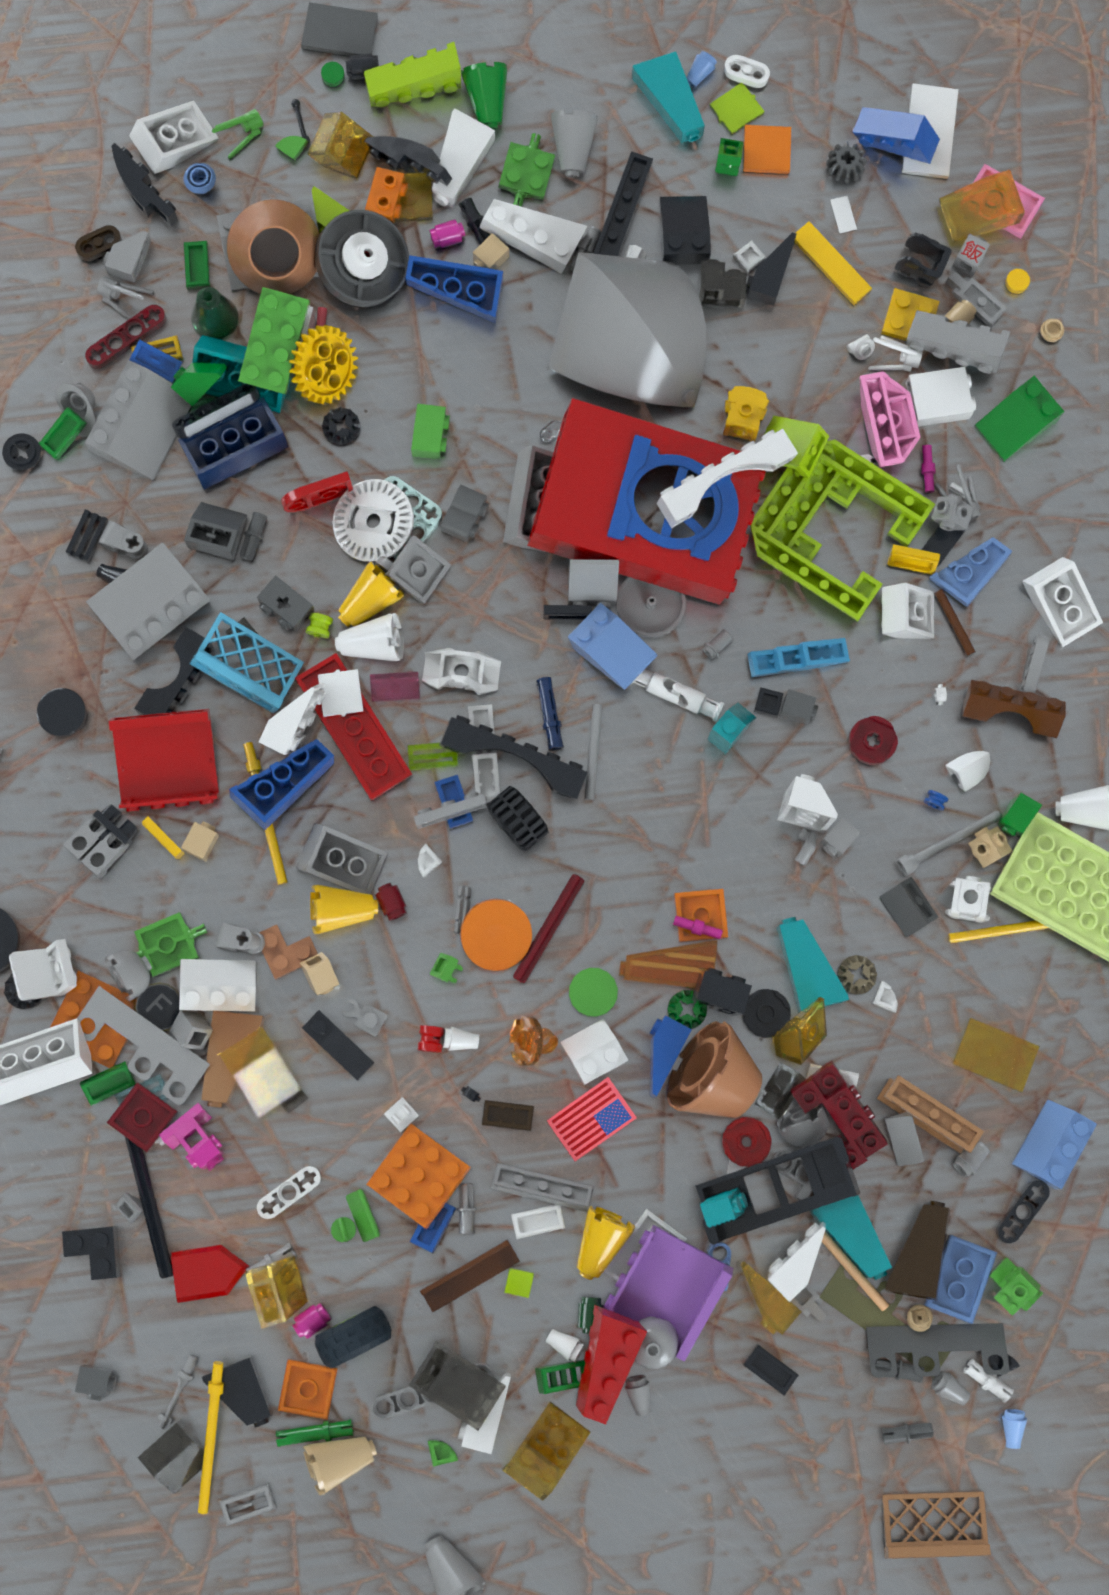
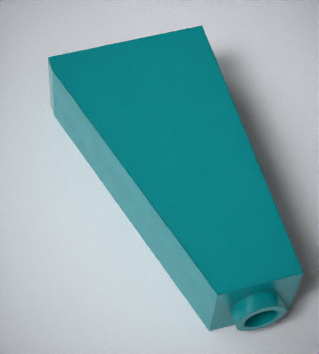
M675 51L633 65L631 75L633 81L680 142H694L700 139L704 134L705 125L677 52Z
M796 917L781 920L782 924L777 927L798 1013L848 1001L849 996L805 921L803 919L797 921Z
M859 1195L809 1211L819 1224L822 1222L826 1224L825 1231L866 1278L873 1277L874 1280H878L888 1275L886 1270L892 1268Z

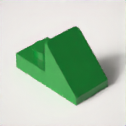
M726 138L720 139L715 172L733 176L738 175L742 159L743 141Z

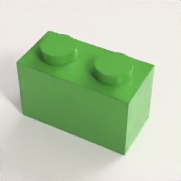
M417 404L411 447L412 456L440 460L441 452L446 453L447 438H443L444 429L449 430L450 415H446V407Z

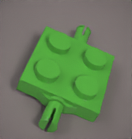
M536 133L531 134L529 146L510 142L498 188L514 194L513 204L517 205L519 201L518 206L521 207L524 198H534L543 201L555 154L541 151L538 148L541 136L537 134L536 142H534Z
M181 912L134 931L139 942V951L136 953L141 958L145 956L152 967L150 970L152 977H157L180 967L181 959H199L194 938L208 932L204 923L190 929L185 924Z

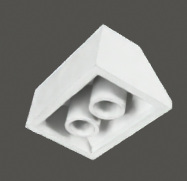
M181 959L179 1010L255 1011V960Z

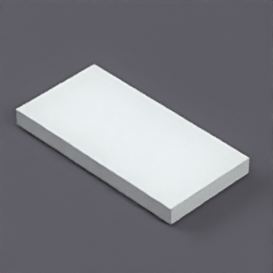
M912 84L909 113L925 115L940 141L930 164L903 157L902 173L948 179L959 89Z

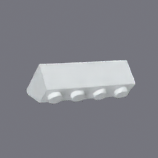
M801 774L800 777L796 776L785 791L777 820L824 834L837 819L838 813L821 783L815 782V778L812 776Z
M77 1018L0 1045V1105L92 1074L91 1052L80 1021Z

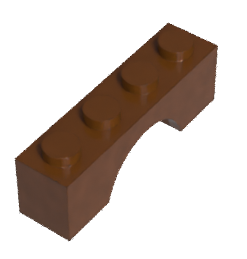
M971 680L963 701V716L986 722L997 713L1016 712L1025 716L1030 721L1033 733L1057 738L1066 716V702L1060 701L1057 698L1039 696L1032 692H1022L1010 687L992 685L985 681Z

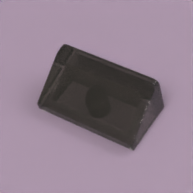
M780 1062L755 1105L776 1119H779L781 1115L785 1114L794 1099L791 1089L803 1082L805 1078L799 1072Z

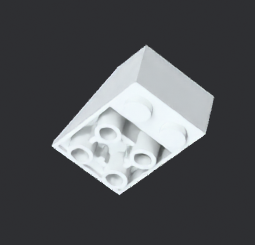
M321 683L311 687L269 719L259 743L283 755L295 751L297 748L300 749L306 738V735L303 733L306 727H310L315 719L316 714L313 711L316 705H320L325 697L326 692L323 689L326 684Z
M815 1222L805 1232L806 1238L801 1243L797 1240L787 1249V1257L783 1260L779 1257L769 1267L768 1280L789 1302L808 1285L826 1230L824 1222L820 1225Z

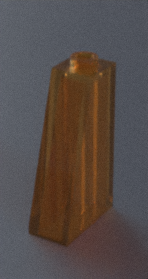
M712 940L627 955L625 961H620L619 975L623 976V982L695 990L699 973L701 971H708V968L715 969L718 941Z

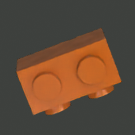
M377 167L365 210L378 213L394 224L395 218L399 219L401 215V197L406 196L408 189L404 173Z

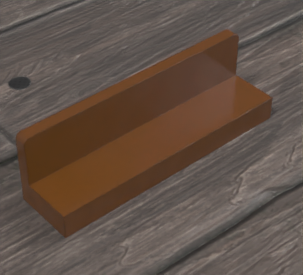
M507 1239L420 1290V1293L424 1296L433 1313L520 1262Z

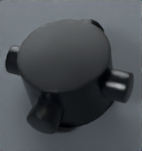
M469 1086L462 1087V1095L473 1102L480 1101L481 1098L478 1092Z

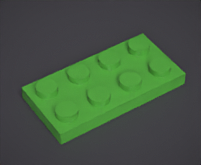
M262 287L239 382L286 395L291 377L289 370L294 365L289 363V360L295 359V355L291 351L298 350L295 342H300L310 300Z

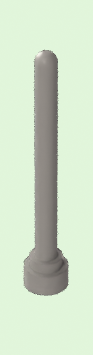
M994 811L914 856L904 855L898 858L896 861L899 869L904 876L914 873L915 869L918 868V864L1000 820L1002 814L1000 811Z

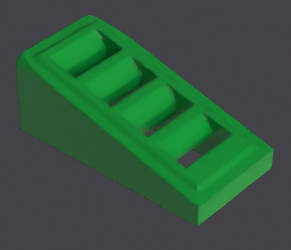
M578 1360L576 1362L572 1361L535 1368L539 1393L549 1394L578 1388L580 1381L577 1380L576 1367H580V1373L583 1374L585 1361ZM566 1369H569L570 1371V1383H568ZM556 1371H559L561 1384H557ZM547 1373H549L551 1386H548Z

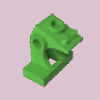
M1007 1257L990 1272L989 1277L1001 1288L994 1298L1012 1316L1020 1308L1027 1311L1043 1294L1039 1290L1041 1285L1023 1267L1015 1266Z

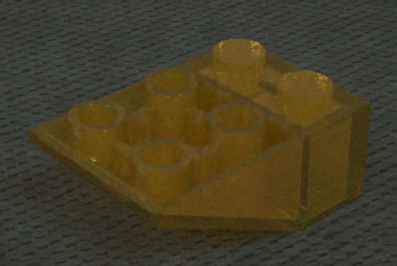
M549 1402L513 1452L502 1471L543 1501L552 1493L591 1432L553 1403Z

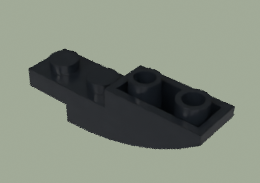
M391 136L368 137L364 141L370 148L369 153L377 160L383 158L396 171L401 169L407 173L412 168L417 173H421V171L426 173V176L436 184L441 182L446 186L453 179L445 167L439 165L441 160L433 149L423 144Z
M114 143L111 146L113 158L124 187L132 200L147 217L155 211L170 226L174 225L178 221L175 213L176 208L169 200L163 201L159 197V192L151 185L148 175L150 172L147 167L141 162L137 164L132 159V154L125 147L120 148Z

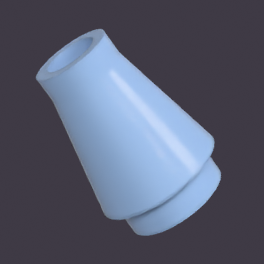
M1006 1409L1005 1414L1002 1416L1006 1440L1005 1446L1011 1449H1020L1027 1423L1025 1412L1018 1409Z

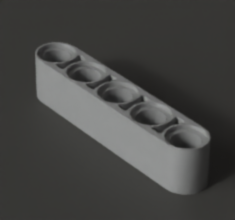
M476 1363L381 1394L374 1400L372 1412L379 1419H388L483 1388L491 1382L492 1370L486 1363ZM478 1368H484L488 1372V1378L483 1382H479L474 1378V1371ZM453 1376H460L463 1379L464 1386L461 1389L455 1390L450 1386L449 1381ZM436 1384L440 1390L439 1395L433 1398L429 1397L425 1392L426 1386ZM405 1392L413 1393L415 1396L414 1404L405 1405L401 1401V1395ZM387 1400L391 1405V1410L388 1413L379 1412L377 1409L378 1401Z

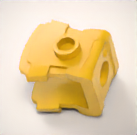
M735 386L732 391H729L728 400H725V413L728 414L723 435L755 442L760 422L767 412L766 408L769 400L766 397V393L745 386Z

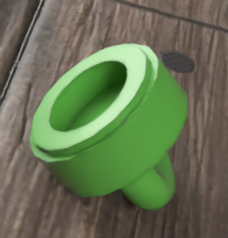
M340 1217L333 1222L331 1234L339 1242H348L356 1234V1225L350 1218Z

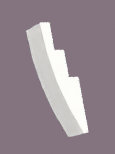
M492 704L468 706L469 719L471 720L469 724L479 727L480 724L492 728V733L495 734ZM495 750L472 751L475 792H478L479 795L484 794L486 802H490L500 794L497 753Z

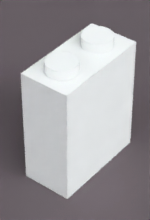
M965 367L909 375L906 381V388L911 394L918 427L970 419L976 410V401L974 396L971 397L969 388L972 386L970 374L966 373Z

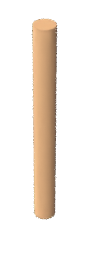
M825 1231L822 1243L882 1312L889 1307L888 1302Z

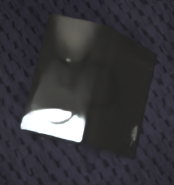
M180 1420L146 1449L138 1459L154 1478L175 1494L202 1470L204 1446Z

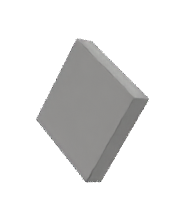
M412 536L385 575L420 603L425 604L451 564L419 538Z

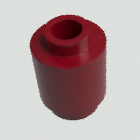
M387 883L378 888L379 892L375 896L384 917L387 916L388 920L392 921L407 914L405 909L407 906L398 885L392 886L391 883Z

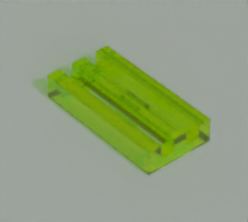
M440 743L407 745L410 770L457 767V753L452 751L413 755V751L444 749V747L439 746ZM450 757H452V760H451V761H439V762H427V763H416V764H414V761H415V760H427V759H439V758H450Z

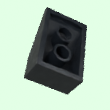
M660 197L662 261L673 262L676 265L709 264L711 240L707 197Z

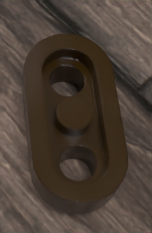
M106 225L80 237L75 244V249L82 260L93 261L105 255L107 251L110 252L113 244L122 241V238L116 227ZM108 238H114L112 242H106ZM86 248H93L91 252H85Z

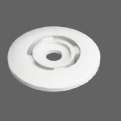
M381 479L365 480L353 485V491L349 492L347 490L339 499L334 510L333 531L338 544L348 555L364 562H376L380 556H384L387 559L393 557L408 542L413 530L414 513L409 498L395 484ZM357 508H359V510L357 511L356 516H355V528H353V527H352L353 516H354V513H355V511L357 510ZM395 513L396 516H395V521H394V526H393V516H392V514ZM372 514H377L380 517V523L375 528H370L367 525V519Z

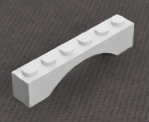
M781 429L775 433L774 430H771L761 437L762 440L755 444L754 441H751L741 448L742 452L736 455L732 452L721 459L722 463L716 466L712 463L701 470L702 474L697 477L693 475L688 476L680 482L681 486L675 489L671 486L660 493L661 497L656 504L670 527L673 528L691 518L697 511L700 500L706 490L721 478L744 470L773 472L792 461L798 452L785 431Z

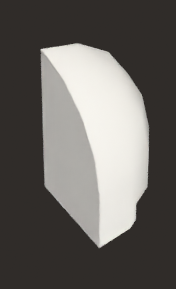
M985 751L970 752L954 759L945 766L950 776L953 774L957 776L960 782L958 786L966 792L985 778L991 762L990 754Z

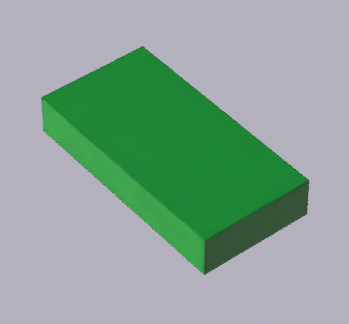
M184 242L187 290L211 288L208 242Z
M67 407L41 439L39 445L54 459L59 460L86 426L87 422L72 408Z
M126 1061L80 1082V1086L90 1106L136 1085V1080L132 1072L129 1071Z

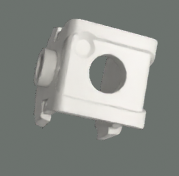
M966 876V879L956 877V881L950 884V887H954L952 907L945 910V914L954 919H964L979 923L989 921L990 917L986 915L989 893L992 891L990 883L981 882V878ZM966 891H974L978 895V900L973 904H969L964 900L963 895Z

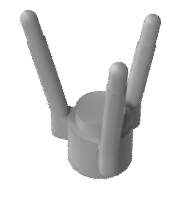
M106 276L100 280L97 287V293L103 296L102 301L112 306L128 320L132 316L112 299H118L121 293L140 300L144 299L143 295L131 290L154 294L153 290L124 283L116 279L112 280Z
M956 464L959 480L966 498L964 502L973 507L970 520L981 516L973 477H968L969 493L961 466ZM935 483V487L941 496L948 497L939 483Z

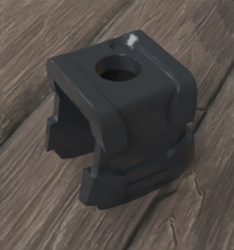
M915 232L907 238L905 246L910 251L923 254L934 260L935 263L932 269L922 265V262L912 256H903L897 261L895 270L907 278L912 277L916 279L918 285L929 288L936 279L941 277L952 250L924 234Z

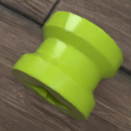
M310 613V625L306 627L305 632L314 637L328 639L330 635L328 629L333 623V618L320 613Z

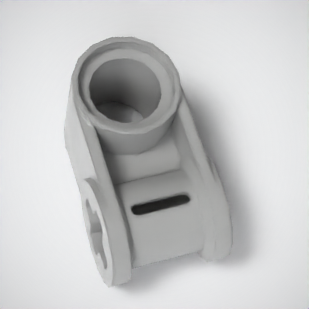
M108 521L98 542L102 547L132 559H141L148 551L147 544L139 533L112 521ZM137 543L139 544L138 547L134 546L133 548H131V545H137Z
M221 923L215 947L233 952L240 951L258 954L265 946V938L259 932L228 923Z

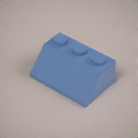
M1047 1100L1012 1165L1046 1183L1055 1190L1062 1189L1097 1123L1074 1110Z

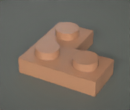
M277 924L259 932L265 938V946L262 953L275 980L302 968L301 962L318 954L310 936L287 946Z

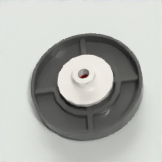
M350 210L336 216L320 233L315 248L316 269L324 286L339 300L359 307L375 306L391 298L398 292L406 280L409 261L407 244L398 228L384 216L369 210Z

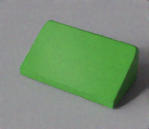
M359 1189L348 1194L346 1200L362 1241L367 1242L379 1237L381 1233L364 1190Z

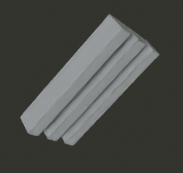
M269 1483L219 1501L227 1526L276 1509ZM265 1491V1496L227 1509L226 1504ZM268 1501V1506L230 1519L229 1514Z

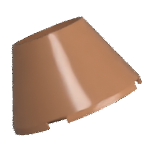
M278 199L259 201L244 209L230 228L227 239L229 263L238 279L251 290L261 294L262 287L291 294L309 283L317 272L315 248L320 233L312 218L295 204ZM279 228L293 236L298 245V254L296 260L289 268L279 272H271L261 268L255 262L251 253V245L254 238L263 230Z
M715 1021L701 1029L684 1048L679 1056L683 1060L677 1071L672 1070L667 1086V1101L677 1111L736 1118L745 1113L758 1096L762 1085V1073L732 1026L724 1021L723 1023Z

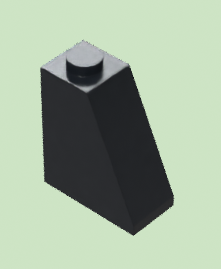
M252 1356L224 1367L222 1373L224 1388L220 1399L246 1426L254 1424L256 1428L268 1423V1417L272 1416L273 1412ZM212 1373L202 1377L203 1382L208 1386L209 1381L212 1379Z

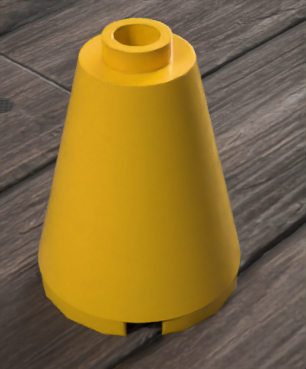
M372 561L366 565L338 609L340 613L338 618L347 627L350 625H360L399 601L405 595L400 588L397 590L394 587L395 582L385 575L386 573L379 566L374 565Z
M323 885L311 886L315 891L310 892L311 920H316V926H312L314 934H321L372 920L374 914H378L377 899L373 900V896L370 894Z
M592 1206L589 1207L576 1266L580 1270L579 1274L582 1277L593 1280L594 1277L599 1278L633 1234L635 1226L630 1221L626 1225L621 1221L622 1216L601 1207H596L594 1211Z

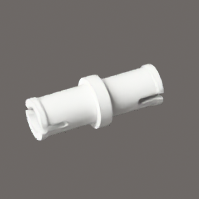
M974 1359L967 1363L969 1368L965 1367L963 1372L980 1383L982 1389L985 1391L989 1390L1004 1403L1011 1398L1008 1394L1013 1395L1014 1389L999 1380L997 1375L986 1374L983 1367Z

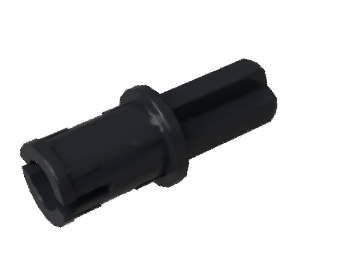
M467 198L458 205L466 217L467 226L472 228L479 243L482 244L490 234L479 228L484 217L478 212L473 199Z

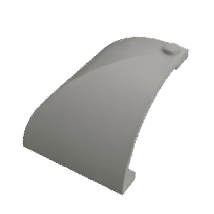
M578 252L548 367L576 382L616 396L658 405L694 408L706 361V325L699 296L689 277L673 262Z

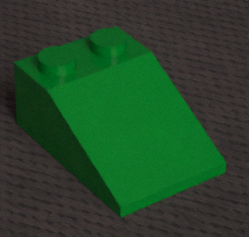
M1034 375L974 426L1005 462L1056 423L1065 411Z

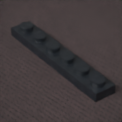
M631 151L593 254L619 256L651 169L653 158Z

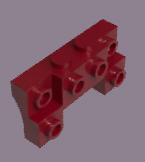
M832 1060L791 1089L792 1095L805 1114L823 1103L847 1138L844 1145L853 1170L868 1161L867 1157L888 1145L887 1139L873 1121L875 1118L873 1111L868 1105L863 1106L859 1100L862 1096L854 1084L850 1086Z

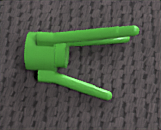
M256 109L240 117L218 124L212 129V133H216L241 124L245 132H251L228 155V159H232L255 136L261 134L259 128L263 127L264 124Z

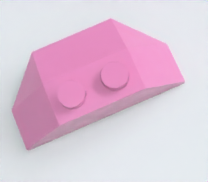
M884 371L859 377L861 409L871 452L880 467L904 463L921 438L910 392L888 377L889 375Z

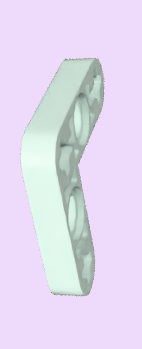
M395 476L387 477L385 481L397 484V487L402 491L404 489L407 490L404 492L407 497L415 496L418 498V505L412 507L414 513L413 529L420 528L424 531V536L420 540L426 543L442 520L441 508ZM423 503H426L424 508L428 512L436 511V519L433 517L430 520L427 519V513L421 509ZM399 552L393 556L395 560L398 557Z

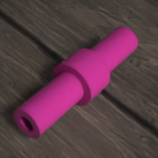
M923 445L921 474L924 475L925 493L935 492L934 474L936 469L935 463L932 460V445Z
M675 916L673 925L691 930L692 934L699 936L704 934L720 939L723 930L705 925L704 921L697 919L692 921Z

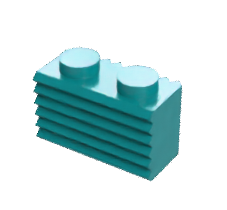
M735 1188L709 1197L700 1204L707 1227L711 1228L717 1224L720 1225L727 1221H734L745 1212L748 1203L745 1194L741 1193L739 1188Z

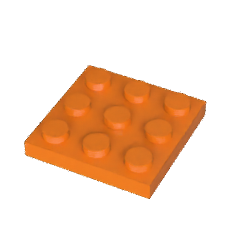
M78 971L76 974L77 986L66 994L50 1027L78 1018L98 986L135 1012H137V997L128 1001L125 998L129 996L128 993H121L119 989ZM84 1018L80 1022L83 1033L90 1034L95 1030V1022L91 1018ZM104 1023L94 1040L87 1041L91 1052V1059L108 1068L115 1066L128 1039Z
M410 1123L366 1185L427 1229L471 1167Z

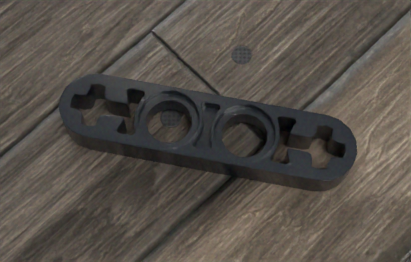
M243 384L176 419L172 427L178 438L190 437L255 403L260 398V393L256 386Z

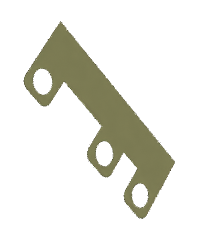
M842 1265L839 1266L820 1295L822 1300L865 1330L866 1327L907 1326L891 1315L903 1295L895 1294V1301L889 1304V1307L882 1312L871 1298H867L856 1290L859 1284L845 1276ZM888 1281L881 1282L876 1290L880 1293L886 1288ZM940 1321L937 1325H949V1324L946 1323V1322H944V1321ZM951 1351L938 1352L940 1367ZM912 1352L899 1353L913 1363ZM924 1356L919 1359L918 1365L924 1367V1372H930L934 1369L935 1363L932 1358Z

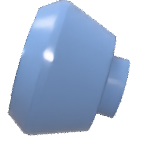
M195 163L189 166L184 173V184L193 193L206 194L215 185V172L207 164Z

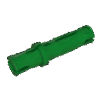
M352 1419L333 1423L323 1421V1424L276 1430V1437L282 1438L276 1439L277 1447L324 1439L328 1442L332 1438L354 1436V1429L348 1428L353 1427Z

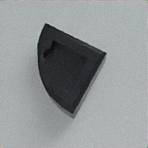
M999 1355L989 1356L988 1361L993 1370H1000L1004 1365L1003 1359ZM1008 1355L1010 1372L1020 1367V1365L1013 1357Z

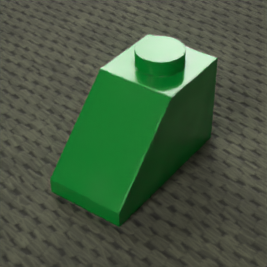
M192 362L186 369L182 366L174 374L173 378L176 380L171 388L193 406L222 376L227 366L220 363Z
M1019 793L1010 801L997 825L1002 828L1001 831L1006 835L1019 837L1027 829L1042 807V804L1023 793Z

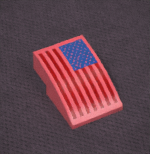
M607 1077L548 1119L547 1123L575 1162L637 1117L610 1078Z

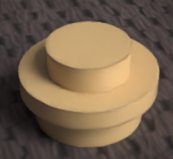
M1048 319L1043 322L1040 328L1041 336L1048 342H1056L1062 338L1064 326L1057 319Z

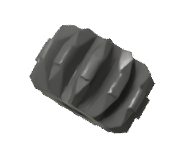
M846 141L843 147L837 144L834 150L829 152L826 166L830 168L829 175H837L836 182L840 178H844L845 183H848L850 178L856 181L859 175L864 173V166L867 160L863 157V150H856L857 144L849 147Z

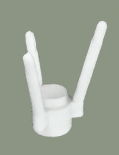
M883 335L880 338H873V341L901 351L899 361L903 362V365L869 366L868 369L870 371L904 370L910 372L912 367H919L923 351L913 350L910 346Z

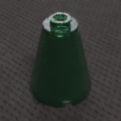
M204 287L196 296L191 313V322L200 336L205 335L223 340L224 337L229 334L231 335L238 325V311L234 303L213 287Z

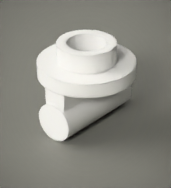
M866 334L846 345V348L858 360H864L872 355L875 343Z

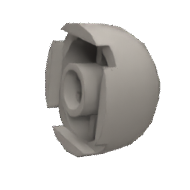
M120 950L105 957L106 963L111 961L112 966L108 970L121 993L127 991L129 996L125 997L128 1001L145 992L150 982L148 971L152 969L145 956L141 958L134 951Z
M822 1104L806 1114L798 1105L789 1110L791 1115L785 1119L781 1115L777 1120V1126L785 1141L796 1147H807L819 1143L828 1130V1119Z
M653 1316L641 1319L639 1322L647 1330V1333L635 1361L647 1369L657 1370L666 1367L673 1361L678 1351L679 1337L676 1329L665 1319L662 1320Z

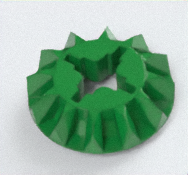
M682 990L670 999L668 1015L669 1018L693 1029L704 1021L707 1015V1005L692 1001L694 990ZM680 1001L686 1005L693 1002L696 1003L692 1008L695 1018L692 1015L690 1016V1014L683 1015L682 1017L679 1016L683 1011Z

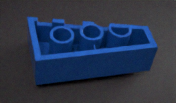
M409 255L406 273V283L408 286L496 324L504 278L503 271Z
M315 739L289 754L287 758L270 765L268 769L249 777L242 784L230 788V798L266 830L334 764V754L318 739Z

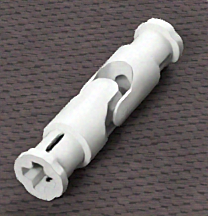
M644 669L632 682L646 688L647 692L675 703L693 713H702L712 718L714 722L717 721L724 706L723 702L718 703L706 697V694L658 672L652 673Z

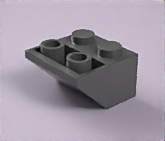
M201 502L190 519L184 541L190 549L234 560L247 514Z

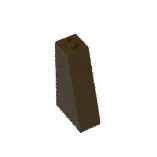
M930 1201V1205H923L885 1288L887 1292L937 1301L950 1217V1209L945 1207V1203Z

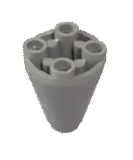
M442 1535L434 1538L424 1546L427 1550L425 1554L436 1595H481L483 1593L486 1583L484 1578L448 1540H444Z

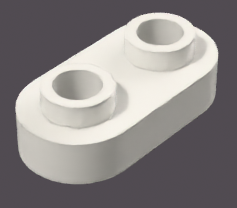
M732 55L725 62L724 73L731 80L754 88H761L768 83L770 71L764 63L741 55ZM737 68L739 71L735 72L732 69ZM754 76H760L761 79H755Z

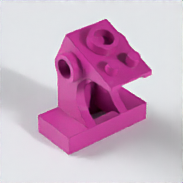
M199 1103L159 1134L163 1142L172 1150L182 1144L188 1152L186 1159L194 1168L199 1166L200 1169L208 1168L211 1171L217 1163L224 1160L222 1157L224 1152L220 1149L223 1145L214 1134L209 1137L202 1127L212 1117ZM197 1131L203 1139L191 1147L187 1138Z

